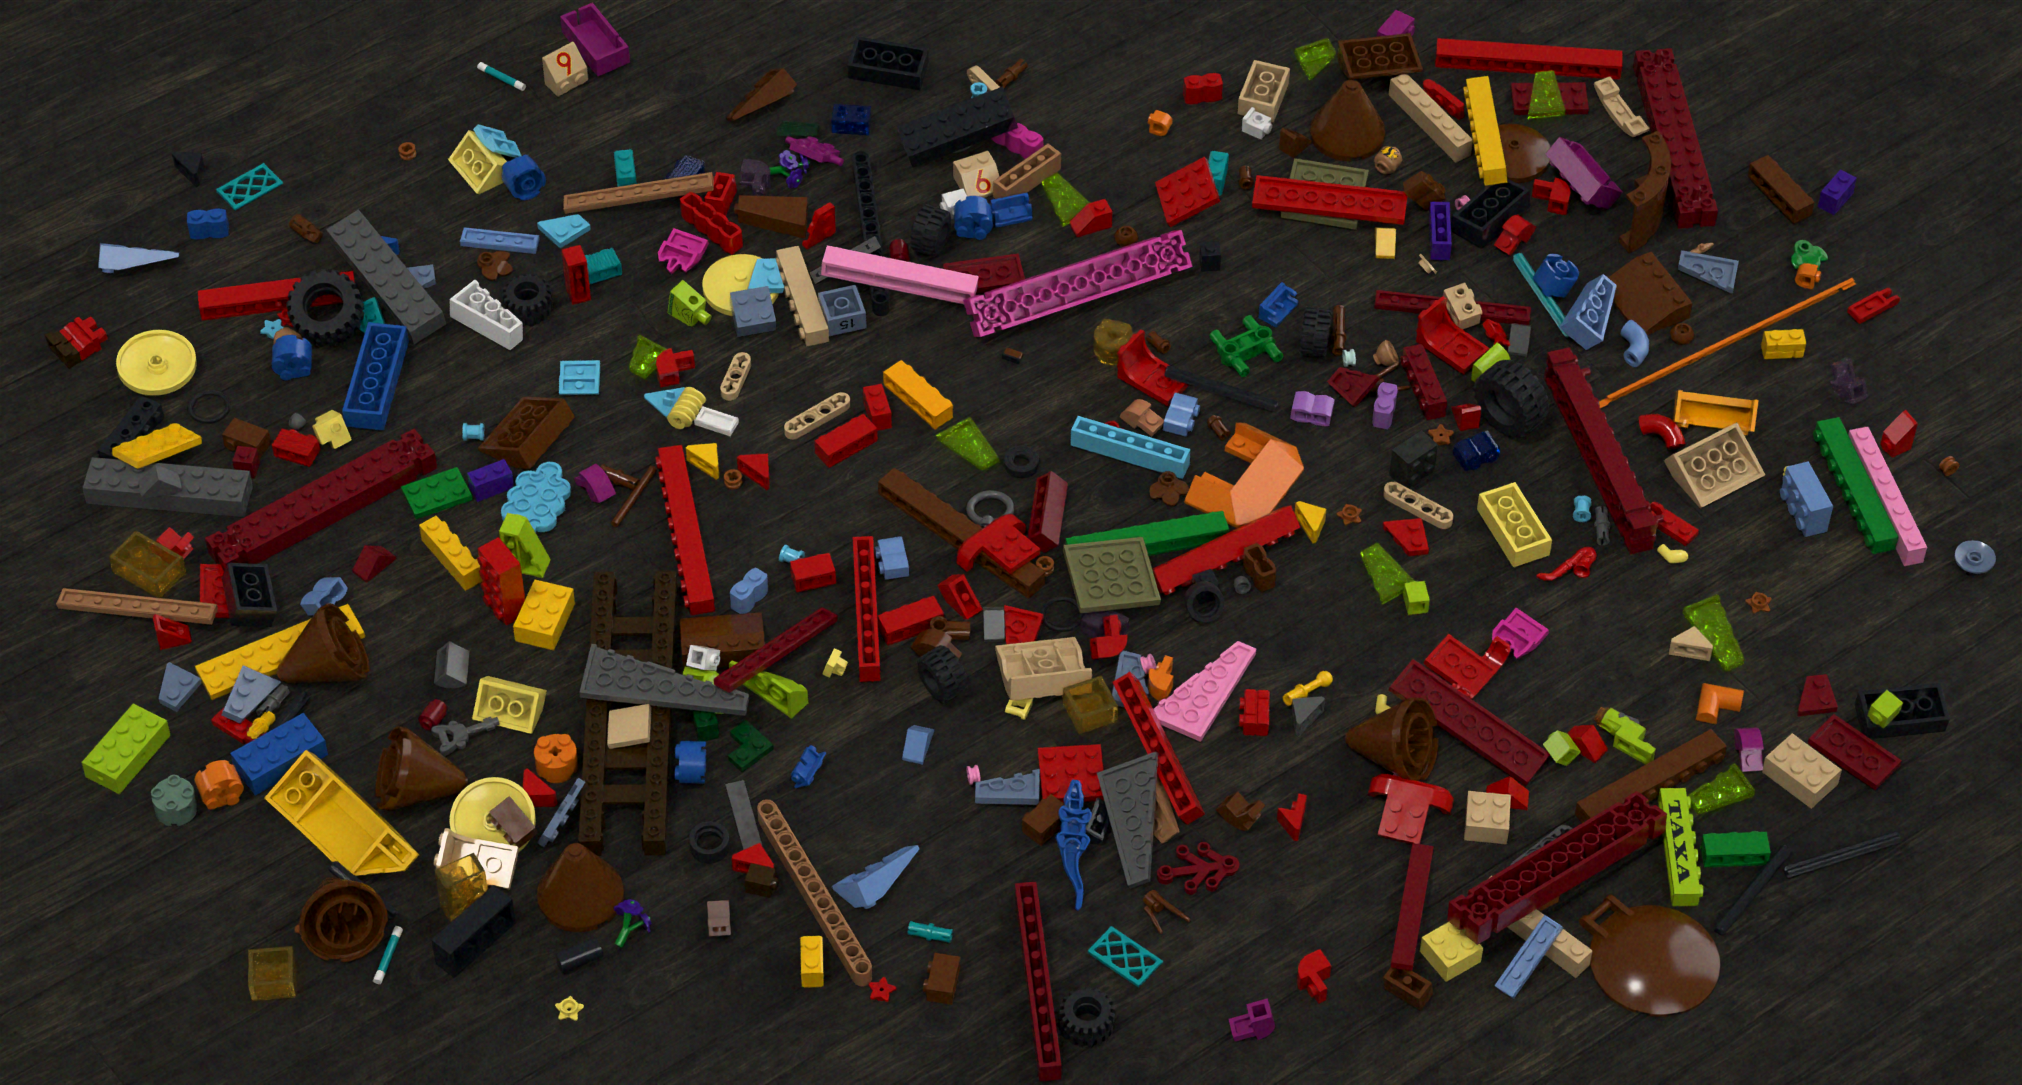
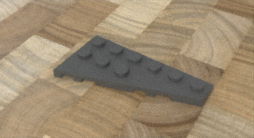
M1157 752L1097 773L1124 874L1130 889L1150 882L1158 767Z

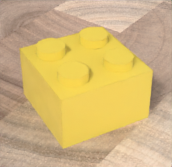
M1450 922L1423 936L1420 952L1445 982L1480 963L1483 947L1480 944H1475L1465 935V929L1458 930Z

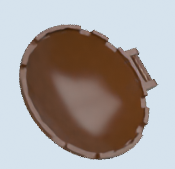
M1609 894L1597 908L1579 919L1580 925L1593 935L1590 945L1592 950L1590 967L1595 976L1594 979L1604 994L1621 1007L1635 1013L1640 1011L1649 1013V1016L1667 1017L1668 1014L1678 1012L1683 1014L1698 1007L1713 992L1720 973L1719 952L1707 930L1692 917L1678 910L1657 905H1641L1628 908L1616 897ZM1609 908L1612 911H1614V913L1600 925H1598L1595 922V920Z

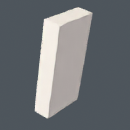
M702 407L694 423L697 426L731 436L739 423V418Z

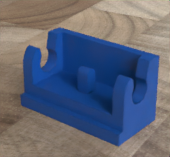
M1028 193L991 200L992 219L996 228L1032 221V205L1029 204Z
M1281 282L1260 304L1259 319L1277 327L1298 305V300L1290 296L1291 294L1295 297L1297 292Z

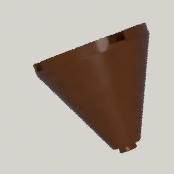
M1348 80L1340 86L1315 114L1311 121L1310 135L1317 150L1332 159L1351 161V158L1361 157L1363 160L1374 155L1382 147L1385 139V125L1360 83L1355 80Z
M327 603L318 608L279 663L276 672L281 681L286 683L360 681L368 676L365 673L370 671L365 647L357 631L352 632L347 626L346 622L349 619L337 606Z
M1408 698L1350 728L1345 735V741L1349 748L1398 777L1415 781L1425 780L1432 772L1438 752L1439 738H1433V726H1438L1436 716L1427 700L1423 698Z
M395 726L388 736V739L392 740L388 749L383 748L376 776L375 796L381 798V803H376L379 809L390 811L458 794L467 787L468 778L465 777V773L415 733L402 726Z
M579 843L570 844L544 873L538 884L537 899L539 909L547 917L548 922L559 929L570 932L595 930L597 925L606 920L610 922L617 915L616 911H614V906L623 902L624 899L622 879L614 867Z
M329 877L321 882L305 903L300 914L299 927L305 945L313 954L327 961L330 958L347 962L363 957L380 943L384 936L388 915L382 898L370 886L356 881Z

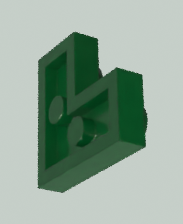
M747 720L730 731V736L741 746L728 755V760L742 773L774 750V745Z

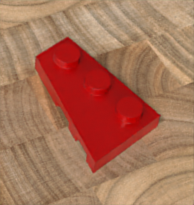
M200 564V602L217 604L218 610L215 618H229L222 583L224 574L222 566L220 564Z
M1004 605L1006 645L1036 641L1044 614Z

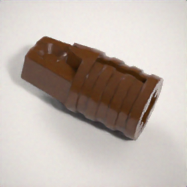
M296 214L289 222V227L314 243H318L323 236V233L301 214Z

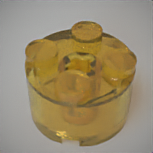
M1104 319L1094 331V354L1097 355L1100 362L1107 365L1118 364L1117 353L1119 348L1125 345L1133 335L1131 325L1120 321Z

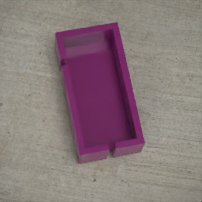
M593 2L578 8L580 25H578L577 12L575 10L560 16L562 33L570 43H575L582 58L597 76L630 63L628 45L619 37V34Z
M1559 137L1547 151L1546 156L1550 159L1549 163L1559 169L1560 176L1571 183L1570 187L1581 195V200L1587 205L1593 204L1598 208L1609 209L1623 193L1614 181L1608 184L1611 178L1581 144Z

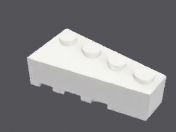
M476 280L472 281L450 299V317L509 350L523 340V323L508 309H504L497 299L494 300L485 288L482 289Z

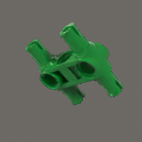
M1248 315L1243 319V325L1249 331L1226 340L1219 330H1214L1210 333L1209 338L1216 345L1222 364L1233 367L1241 377H1246L1250 373V368L1244 361L1266 352L1274 363L1283 359V353L1275 345L1276 342L1272 337V330L1267 326L1259 325L1252 315Z

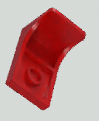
M1442 296L1439 300H1435L1427 310H1423L1419 314L1416 342L1423 344L1424 348L1462 374H1465L1490 348L1459 328L1451 320L1446 307L1447 298Z
M1140 330L1138 333L1133 334L1130 340L1119 348L1117 353L1118 378L1164 405L1169 406L1174 394H1181L1189 386V384L1165 377V370L1170 365L1161 361L1150 352L1145 343V331Z

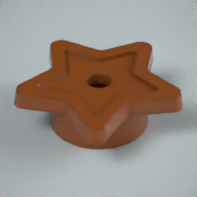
M1439 424L1437 429L1429 430L1428 434L1433 437V441L1438 445L1450 444L1449 437L1454 432L1453 430H1446L1442 424Z
M1346 504L1342 511L1336 513L1338 517L1343 519L1345 526L1351 522L1361 523L1359 515L1362 509H1358L1354 505Z
M1755 592L1752 598L1745 600L1746 604L1752 607L1754 614L1759 611H1770L1768 604L1771 601V597H1767L1763 593Z

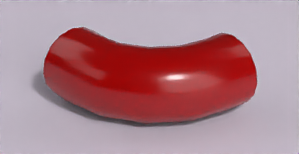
M1660 414L1639 416V425L1643 435L1650 433L1660 435L1664 439L1666 449L1668 450L1682 448L1686 445L1680 427L1671 418Z

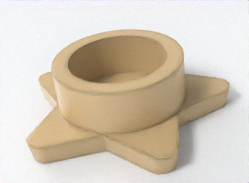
M1420 254L1419 256L1422 258V260H1420L1418 263L1424 268V270L1428 274L1431 271H1433L1436 274L1437 271L1424 258V256Z

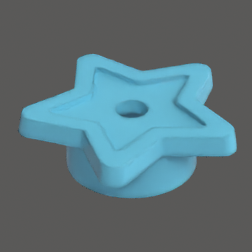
M281 319L274 322L265 320V327L260 333L274 339L275 333L284 328L281 326Z

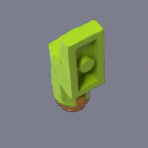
M1601 707L1598 710L1594 721L1611 735H1615L1613 747L1645 765L1654 760L1656 748L1647 742H1643L1646 729L1639 725L1638 719L1609 707Z

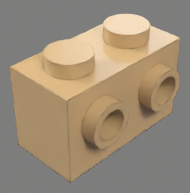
M1466 283L1444 290L1443 296L1447 298V310L1459 328L1463 330L1480 324L1482 309L1474 301L1473 291L1468 289Z

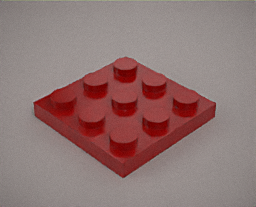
M1205 157L1155 182L1165 218L1170 227L1221 202L1208 160Z
M1101 744L1038 748L1042 799H1046L1052 794L1064 803V796L1072 780H1079L1082 786L1084 802L1094 801L1097 797L1104 801L1097 776L1098 772L1103 771Z

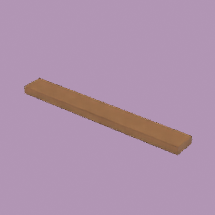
M710 172L564 195L563 209L565 214L682 196L689 192L714 191V176Z
M66 588L62 589L56 603L58 609L153 618L156 614L174 621L212 624L218 610L217 604Z

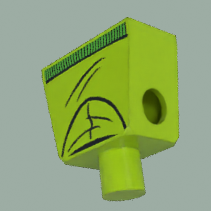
M684 280L670 291L667 313L688 326H694L698 321L706 325L712 318L705 311V298Z

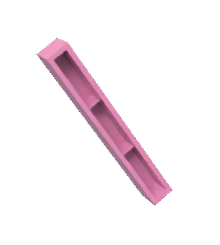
M828 245L821 269V275L960 304H964V299L976 295L979 276Z
M1869 427L1849 430L1848 436L1898 535L1896 550L1903 565L1923 563L1927 546Z

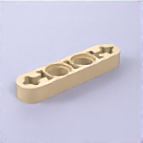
M843 392L836 393L787 421L784 425L785 436L792 440L798 439L844 413L850 408L849 395ZM822 409L830 410L827 414H823L820 411ZM807 418L814 419L812 423H806L804 420Z
M1389 482L1384 486V498L1387 501L1438 528L1447 529L1452 526L1453 513L1450 510L1397 482ZM1412 498L1415 502L1407 503L1405 499ZM1429 507L1432 511L1426 513L1422 511V508Z

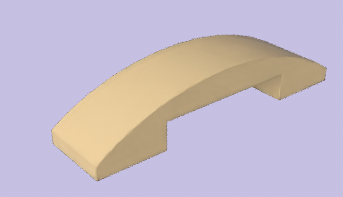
M1611 77L1594 82V87L1604 108L1625 133L1635 137L1649 131V127L1640 116L1636 117L1620 97V89Z

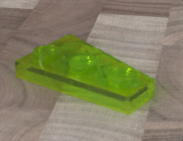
M1554 71L1536 72L1528 119L1565 116V107Z
M1055 173L1042 180L1044 191L1049 201L1052 202L1062 227L1069 224L1090 203L1059 173Z
M971 417L936 435L938 441L982 471L1000 462L999 457Z
M1378 542L1361 551V558L1373 579L1374 587L1380 595L1382 605L1404 592V583L1414 581Z
M1734 763L1725 773H1719L1716 775L1715 780L1703 784L1688 796L1691 799V806L1699 815L1755 796V789L1736 763Z

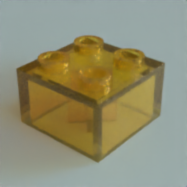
M1102 676L1063 688V705L1079 734L1117 722L1118 705Z
M293 946L248 950V987L252 1001L296 997V959Z

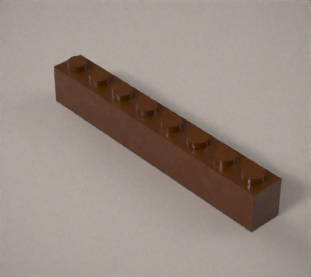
M1710 729L1578 801L1575 816L1583 823L1617 802L1624 804L1625 798L1636 791L1649 799V801H1652L1659 795L1660 788H1673L1680 782L1688 781L1691 776L1704 772L1709 766L1722 762L1725 758L1727 746Z

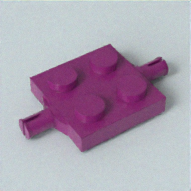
M811 136L804 139L786 137L785 143L790 144V150L821 163L830 162L842 166L844 163V159L839 158L840 151L834 149V146L831 144H822L818 142L817 138Z

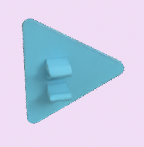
M685 387L647 393L644 395V399L667 418L681 393L685 390Z

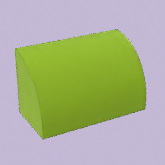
M1498 342L1473 364L1472 381L1475 382L1482 373L1496 362L1511 360L1507 351Z

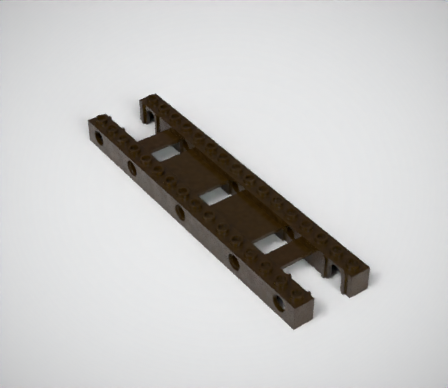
M655 571V576H653L654 596H652L653 617H614L617 614L615 596L618 594L615 573L594 572L590 647L591 644H596L598 648L608 651L611 649V645H613V636L652 635V649L615 650V653L623 656L630 655L635 660L647 663L649 661L674 669L677 603L676 571ZM587 698L582 780L585 784L581 788L579 844L597 856H602L604 842L601 831L605 829L604 804H645L644 811H642L644 829L643 833H641L644 856L666 855L672 708L650 705V742L609 749L607 745L609 723L607 712L610 709V702L616 701ZM606 770H646V784L604 785Z

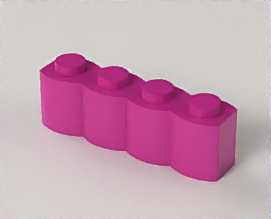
M1017 123V129L991 138L995 143L1006 146L1011 152L1021 154L1024 159L1043 147V137L1036 132L1028 131L1020 123Z

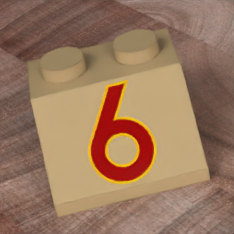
M574 42L542 58L545 85L557 96L588 81L587 66Z
M989 151L953 162V177L959 188L964 189L967 196H981L985 198L993 195V181L1000 176L996 163Z

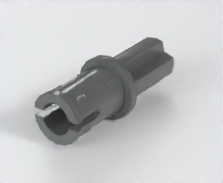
M281 684L271 695H268L266 701L256 710L257 715L259 716L263 711L273 712L275 708L278 709L281 706V702L290 693L289 687Z

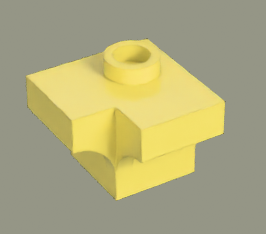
M331 410L315 418L316 424L312 427L320 444L323 445L329 442L331 447L336 449L352 440L340 413Z

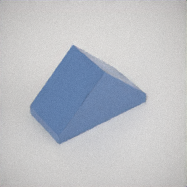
M916 725L908 728L902 760L923 765L934 729Z

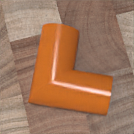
M1703 683L1696 720L1716 724L1719 708L1740 712L1744 690Z

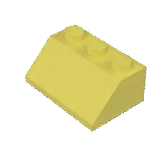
M468 130L448 160L477 194H481L503 183L502 166L507 161L501 154L486 148L475 132Z
M486 676L481 678L479 682L472 719L483 722L485 718L498 717L500 725L497 726L532 734L543 711L547 690Z

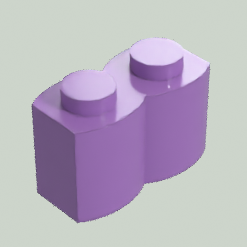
M1384 382L1379 385L1373 411L1372 423L1374 427L1388 429L1391 426L1393 412L1396 408L1397 385Z
M1298 391L1295 393L1291 419L1297 422H1311L1315 425L1329 426L1335 399L1327 395L1315 396L1306 391Z

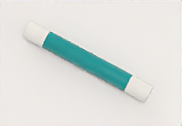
M482 62L477 66L479 70L521 91H524L526 88V84Z
M399 926L394 927L373 979V982L376 984L382 983L403 931Z

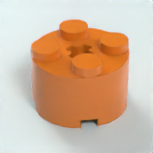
M552 734L542 736L537 740L534 748V757L538 775L550 783H562L569 780L570 776L574 772L576 773L578 769L576 746L571 737L567 734Z
M226 760L214 761L207 764V769L202 773L200 770L197 772L194 781L208 809H215L227 804L232 806L239 802L244 786L234 764L231 765Z

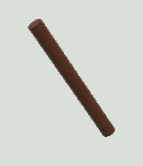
M654 466L648 468L611 522L613 527L619 526L655 474L656 468Z

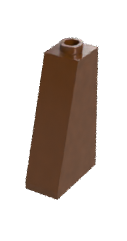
M739 195L738 203H735L734 213L738 214L739 223L799 238H806L808 197Z

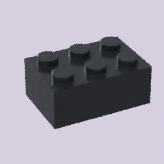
M227 563L222 583L231 626L271 627L277 613L268 565Z

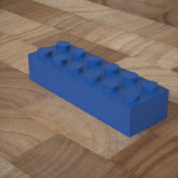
M368 322L342 410L346 427L384 430L409 343L407 326Z

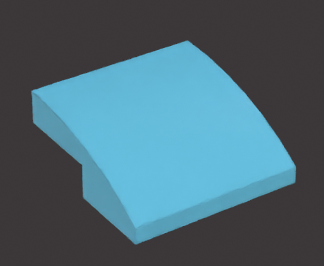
M477 125L473 129L482 144L492 152L514 158L521 156L516 142L507 140L504 131L482 125Z
M600 360L560 361L559 395H599Z

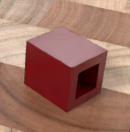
M237 446L232 460L234 470L250 471L251 478L255 479L260 465L257 448Z

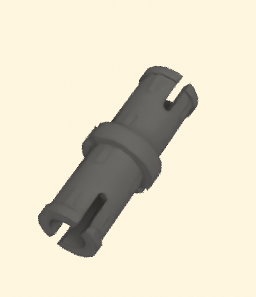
M1598 506L1595 508L1596 521L1594 524V529L1597 531V544L1601 545V539H1603V545H1607L1610 542L1608 509L1603 506L1602 512V506Z

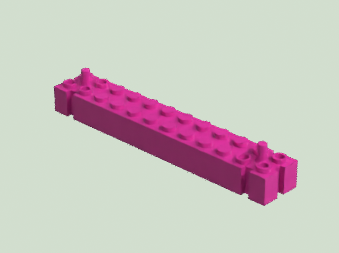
M1174 230L1160 235L1161 237H1153L985 292V298L984 295H976L964 299L963 302L967 315H973L974 321L970 322L974 337H982L994 333L995 330H1003L1172 274L1171 272L1193 267L1189 253L1183 252L1182 246L1186 245L1182 230Z

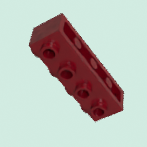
M1423 344L1404 347L1403 356L1400 357L1401 365L1406 371L1407 379L1412 385L1413 393L1418 399L1420 409L1423 411L1426 420L1445 417L1447 399Z
M1052 471L1037 478L1028 531V539L1037 545L1043 553L1059 545L1068 486L1066 481Z

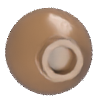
M1388 340L1383 341L1378 346L1376 353L1373 354L1377 365L1391 366L1399 362L1396 350Z

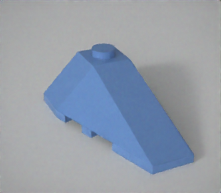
M100 243L98 268H102V272L114 273V270L179 257V252L156 249L147 250L139 247L128 248L122 245Z
M918 845L903 847L882 859L883 862L868 865L865 867L866 871L857 875L853 873L832 886L833 890L854 908L864 907V909L873 907L876 905V901L884 896L918 852Z

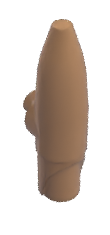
M1701 243L1690 252L1701 254L1709 250L1714 243Z

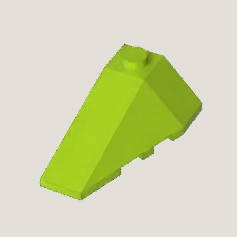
M731 661L729 663V668L738 662ZM766 671L760 672L743 684L791 719L808 704V691L803 685H798L793 680Z

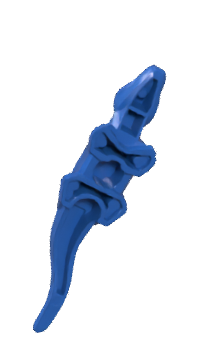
M1072 780L1063 801L1065 805L1061 806L1058 811L1062 823L1061 831L1055 838L1062 856L1065 872L1075 889V909L1080 910L1083 901V883L1079 873L1078 862L1080 856L1090 843V838L1085 833L1086 825L1092 817V812L1089 808L1082 810L1084 795L1081 782L1079 780Z

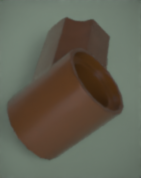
M941 616L934 617L930 622V629L941 630L954 640L970 639V622L947 621L946 618Z

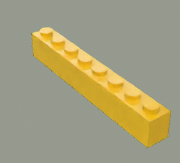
M1489 77L1466 79L1467 86L1463 87L1466 108L1468 109L1475 155H1477L1479 177L1483 178L1485 186L1507 183L1506 165Z

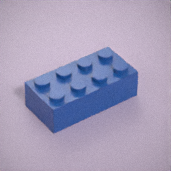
M302 713L230 754L238 774L254 795H257L277 784L305 750L314 753L320 759L327 756L328 752L325 739L306 715Z

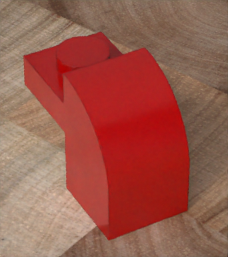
M1556 177L1554 183L1535 179L1532 197L1548 200L1547 212L1566 215L1569 206L1570 187L1565 181Z
M1514 215L1502 226L1504 230L1494 246L1511 256L1521 240L1526 243L1528 242L1537 227L1521 216Z
M669 348L660 353L656 360L657 378L660 388L680 384L679 372L695 368L693 350L673 354L672 348Z
M169 527L151 547L163 558L179 564L193 550L189 542L194 537L187 532L181 538Z
M1118 615L1103 617L1105 637L1090 639L1092 659L1116 656L1125 648L1128 636L1119 634L1121 622L1118 619Z
M1320 949L1306 955L1300 961L1297 975L1299 990L1307 988L1309 995L1314 997L1318 1004L1326 1001L1327 987L1323 980L1329 978L1331 972V964Z

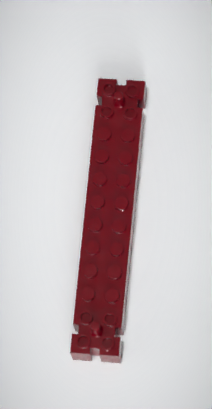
M1672 48L1657 49L1655 53L1650 52V50L1635 51L1633 69L1635 76L1638 77L1637 84L1651 133L1658 131L1664 138L1670 151L1671 169L1667 192L1672 210L1675 212L1677 228H1693V224H1699L1700 227L1715 226L1718 209L1715 199H1712L1713 191L1678 68L1674 64L1675 58Z
M1570 347L1548 352L1546 360L1548 367L1545 368L1544 380L1548 388L1553 392L1552 396L1620 535L1625 539L1624 543L1629 553L1635 554L1652 550L1656 540V529L1659 527V523L1664 522V517L1662 514L1653 516L1649 501L1645 500L1643 489L1641 486H1638L1634 471L1630 470L1628 459L1623 455L1621 445L1614 437L1613 428L1609 427L1606 414L1601 411L1599 400L1597 397H1594L1592 386L1585 379V376L1591 374L1590 368L1580 369L1577 356L1573 355Z
M412 429L400 435L401 440L395 441L393 439L227 526L226 532L221 533L217 531L206 537L208 554L216 564L219 562L224 571L227 563L258 564L398 490L401 486L415 481L417 474L422 473L426 475L437 469L435 452L427 443L423 444V438L415 429Z
M1636 791L1625 798L1624 804L1620 802L1615 803L1468 890L1467 897L1461 894L1449 902L1447 921L1458 930L1465 929V935L1478 945L1490 938L1491 932H1500L1645 845L1647 838L1653 840L1665 833L1667 813L1656 805L1651 807L1649 799Z

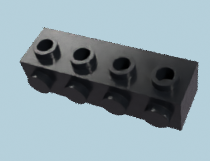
M140 396L98 449L99 458L120 460L113 456L112 448L119 446L121 443L132 441L139 436L152 433L164 418L161 403Z

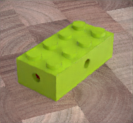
M132 704L82 761L85 777L120 794L170 737L167 720Z

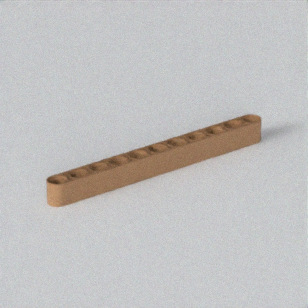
M762 800L757 807L760 826L853 982L858 986H867L872 981V965L777 805L771 800Z

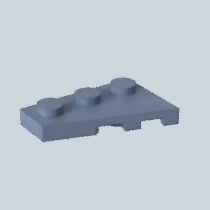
M1122 650L1119 654L1114 681L1131 672L1140 681L1148 697V688L1144 679L1145 673L1140 660L1141 655ZM1113 685L1110 704L1124 707Z
M243 665L221 715L241 724L262 701L266 700L268 695L280 686L281 682Z
M1040 769L1032 770V773L1027 775L1017 773L1014 774L1013 778L1003 779L999 777L976 782L975 803L1037 805L1039 803Z

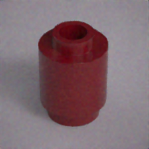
M903 239L893 240L889 246L890 258L909 262L907 243Z
M438 699L429 702L418 718L421 727L425 730H431L432 727L438 726L447 714L446 704Z

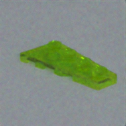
M1719 594L1683 608L1682 613L1692 627L1695 626L1713 645L1712 653L1725 671L1744 664V656L1737 639L1734 638L1731 624L1728 623L1725 609L1721 606Z

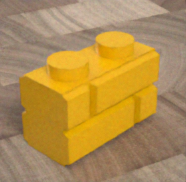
M1803 329L1764 331L1761 343L1764 359L1803 358L1806 347Z
M822 936L800 937L802 987L824 986Z

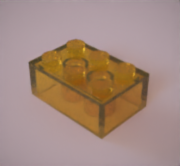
M138 531L132 533L109 556L112 571L157 598H161L186 573L182 556Z
M474 852L434 870L440 906L450 923L488 890L485 870Z

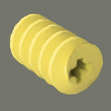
M686 387L667 416L669 423L676 429L690 427L699 410L703 407L702 404L706 402L705 396L695 388Z

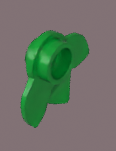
M1799 240L1795 243L1794 254L1791 256V263L1795 269H1798L1801 264L1809 263L1818 265L1819 270L1821 262L1828 260V256L1822 248L1812 246L1806 240Z

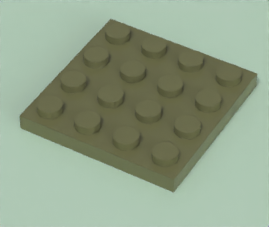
M1294 158L1290 179L1366 187L1369 170ZM1281 212V218L1356 229L1358 224L1357 219Z
M1143 537L1063 546V553L1080 613L1160 605L1161 598Z

